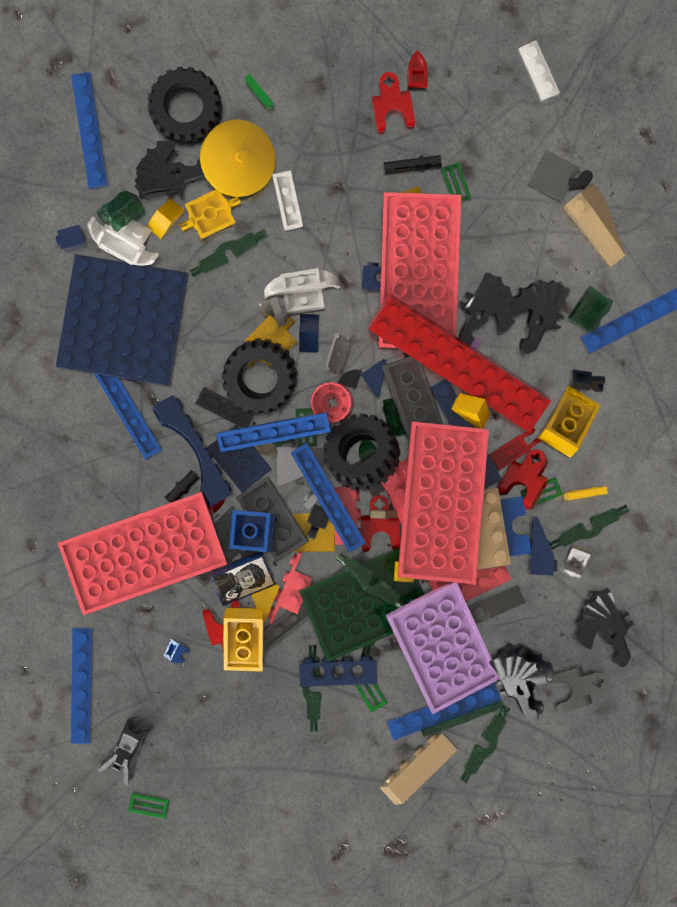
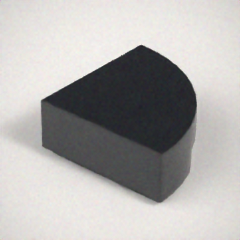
M362 370L346 372L341 376L338 384L356 389Z

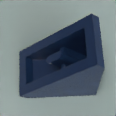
M300 314L299 352L318 353L319 314Z
M385 359L361 374V377L375 398H380L384 378L382 366L386 365L387 362Z

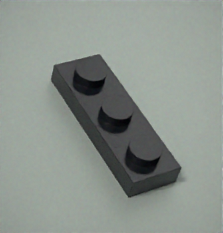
M203 387L195 403L242 428L248 427L254 416L252 411L244 412L242 407L238 406L237 408L234 406L233 401L206 387Z

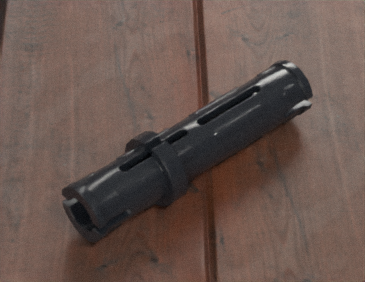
M421 155L419 158L383 162L385 174L418 169L425 171L426 168L442 167L441 155L428 157Z

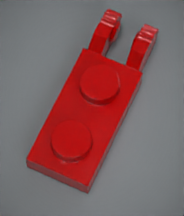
M534 427L530 433L526 431L522 435L519 434L489 454L498 471L529 452L532 447L542 441L536 438L528 445L525 442L524 438L536 431Z

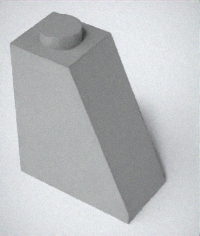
M278 447L277 486H282L304 476L290 453L299 447ZM310 448L321 468H324V464H327L324 460V449Z

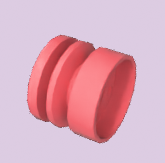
M334 382L324 383L313 392L311 408L314 414L328 412L330 423L340 422L344 418L347 419L353 411L354 397L351 391L342 384ZM336 398L338 406H333L331 408V403L329 402V400H334Z

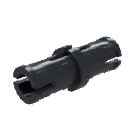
M190 470L180 482L177 481L175 483L176 486L164 498L170 503L177 501L184 494H187L189 492L188 489L200 478Z

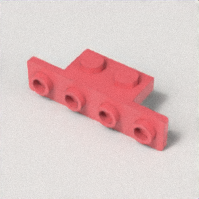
M298 552V555L294 554L290 561V565H293L290 573L286 571L282 580L285 583L283 590H278L274 599L278 602L275 608L271 607L267 618H270L269 623L273 624L280 607L296 614L299 612L303 601L298 590L309 586L313 579L295 571L303 554L302 552Z

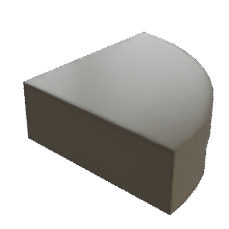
M274 443L254 446L263 455H277Z
M372 510L370 511V518H397V511Z

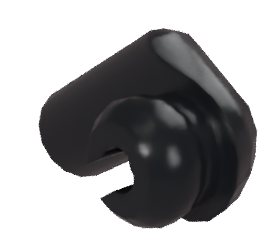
M585 170L578 178L568 179L569 188L588 186L593 179L592 172Z

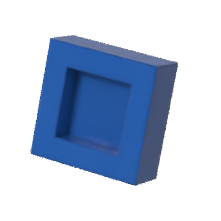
M171 639L163 656L173 663H184L185 660L181 658L183 652L189 653V650L178 641Z

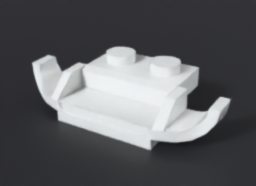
M119 211L110 225H100L93 216L88 222L89 232L93 240L99 245L98 247L130 265H150L154 263L159 255L158 253H150L145 250L146 246L144 244L152 230Z
M316 268L280 274L281 276L273 279L266 286L264 295L265 300L280 295V298L284 297L286 313L290 315L325 309L322 291H326L325 288L335 287L337 289L341 287L339 278L336 275Z

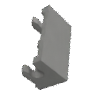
M338 333L334 334L324 371L340 376L343 375L353 342L352 338Z

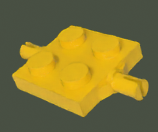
M215 189L186 203L185 206L189 213V220L179 224L182 231L193 226L202 240L235 224L231 208L241 204L239 197L227 201L222 193Z
M269 315L244 342L248 340L253 341L257 338L264 341L265 339H270L272 343L276 344L278 342L282 345V349L289 351L297 343L288 331L296 321L293 319L288 324L292 319L289 316L285 321L286 325L279 327L278 322ZM255 359L248 365L251 368L259 360L264 362L270 369L273 367L270 363L260 359Z

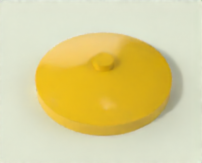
M234 119L220 123L207 134L202 143L200 163L203 173L209 183L223 194L233 197L252 195L269 182L275 169L276 158L271 140L260 127L249 121Z

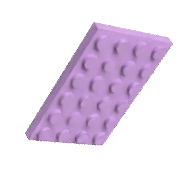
M448 582L386 615L432 714L500 679L489 664L491 656L456 582Z

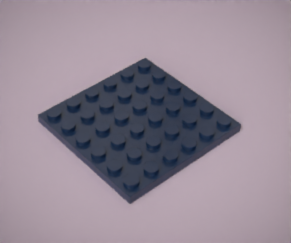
M75 254L55 367L170 386L189 273L151 266L130 265L126 262Z

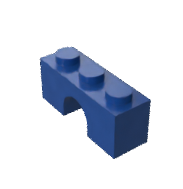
M523 496L500 499L510 556L531 553L529 534L518 535L512 529L513 520L518 516L526 515Z

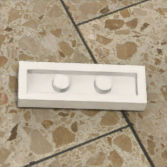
M537 40L520 47L518 50L541 101L558 95L560 92Z
M291 170L272 174L284 230L302 228L303 223Z

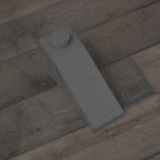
M516 585L467 606L475 623L478 624L524 604L525 600L519 585Z

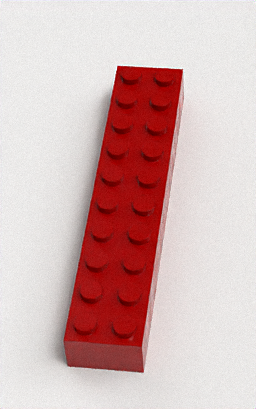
M390 293L368 324L370 331L471 396L485 399L487 406L529 433L551 403V399L547 394Z

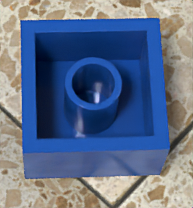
M233 510L229 549L272 552L276 514Z

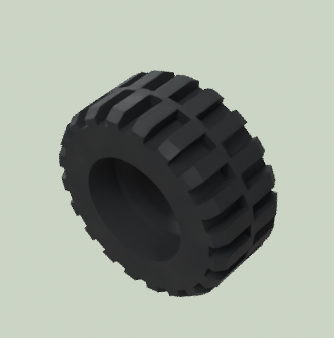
M177 67V70L174 71L171 69L167 70V74L164 76L160 75L157 78L156 84L153 83L151 93L148 94V111L154 126L163 136L170 138L174 142L181 141V143H187V141H193L194 143L199 138L203 137L204 139L216 127L215 125L221 117L222 104L217 86L203 71H196L193 67H188V69ZM178 89H193L202 98V112L196 119L190 122H178L168 113V98Z
M260 338L253 341L248 340L235 348L223 366L222 379H224V383L222 386L224 390H227L226 396L229 400L232 399L234 401V406L237 408L238 406L242 407L246 413L252 411L254 415H259L263 412L264 414H269L273 410L276 411L289 400L297 383L295 361L293 358H290V352L287 349H282V345L278 342L274 344L270 339H265L264 341ZM260 359L274 367L278 378L276 386L270 392L256 393L245 385L242 371L248 362Z
M354 414L350 416V419H342L340 421L341 424L338 426L334 425L332 428L333 432L331 434L328 433L326 437L328 443H324L323 449L325 453L323 455L328 469L338 482L346 488L350 487L352 490L358 491L361 488L363 491H368L369 487L378 488L381 482L385 484L388 481L387 477L394 475L396 472L394 467H398L400 462L398 459L400 457V449L398 447V440L385 421L378 419L374 415L368 417L367 414H360V417H357ZM373 440L378 443L375 455L368 462L361 465H351L346 462L350 448L357 442Z

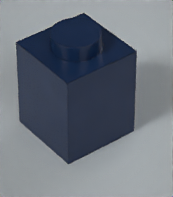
M80 225L57 230L58 236H55L58 247H61L62 250L67 251L86 245Z

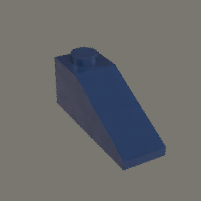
M532 516L529 574L553 576L554 572H557L558 561L554 560L555 556L538 517Z

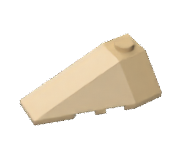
M594 184L582 191L563 207L609 267H612L626 256L606 199Z

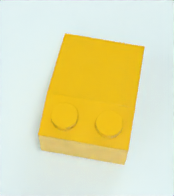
M568 386L545 423L538 439L571 458L580 448L601 405Z
M225 608L224 670L263 671L264 609Z

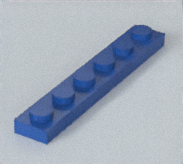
M91 73L71 75L88 188L108 186Z
M677 288L581 336L588 353L590 354L676 310Z
M94 373L145 460L162 450L121 380L118 377Z
M328 412L222 431L216 435L220 452L327 433L332 431Z
M306 443L290 452L348 552L350 553L365 544L366 542L309 445Z
M72 628L71 744H90L92 628Z
M495 682L434 714H432L427 706L387 721L393 740L497 702L501 700Z

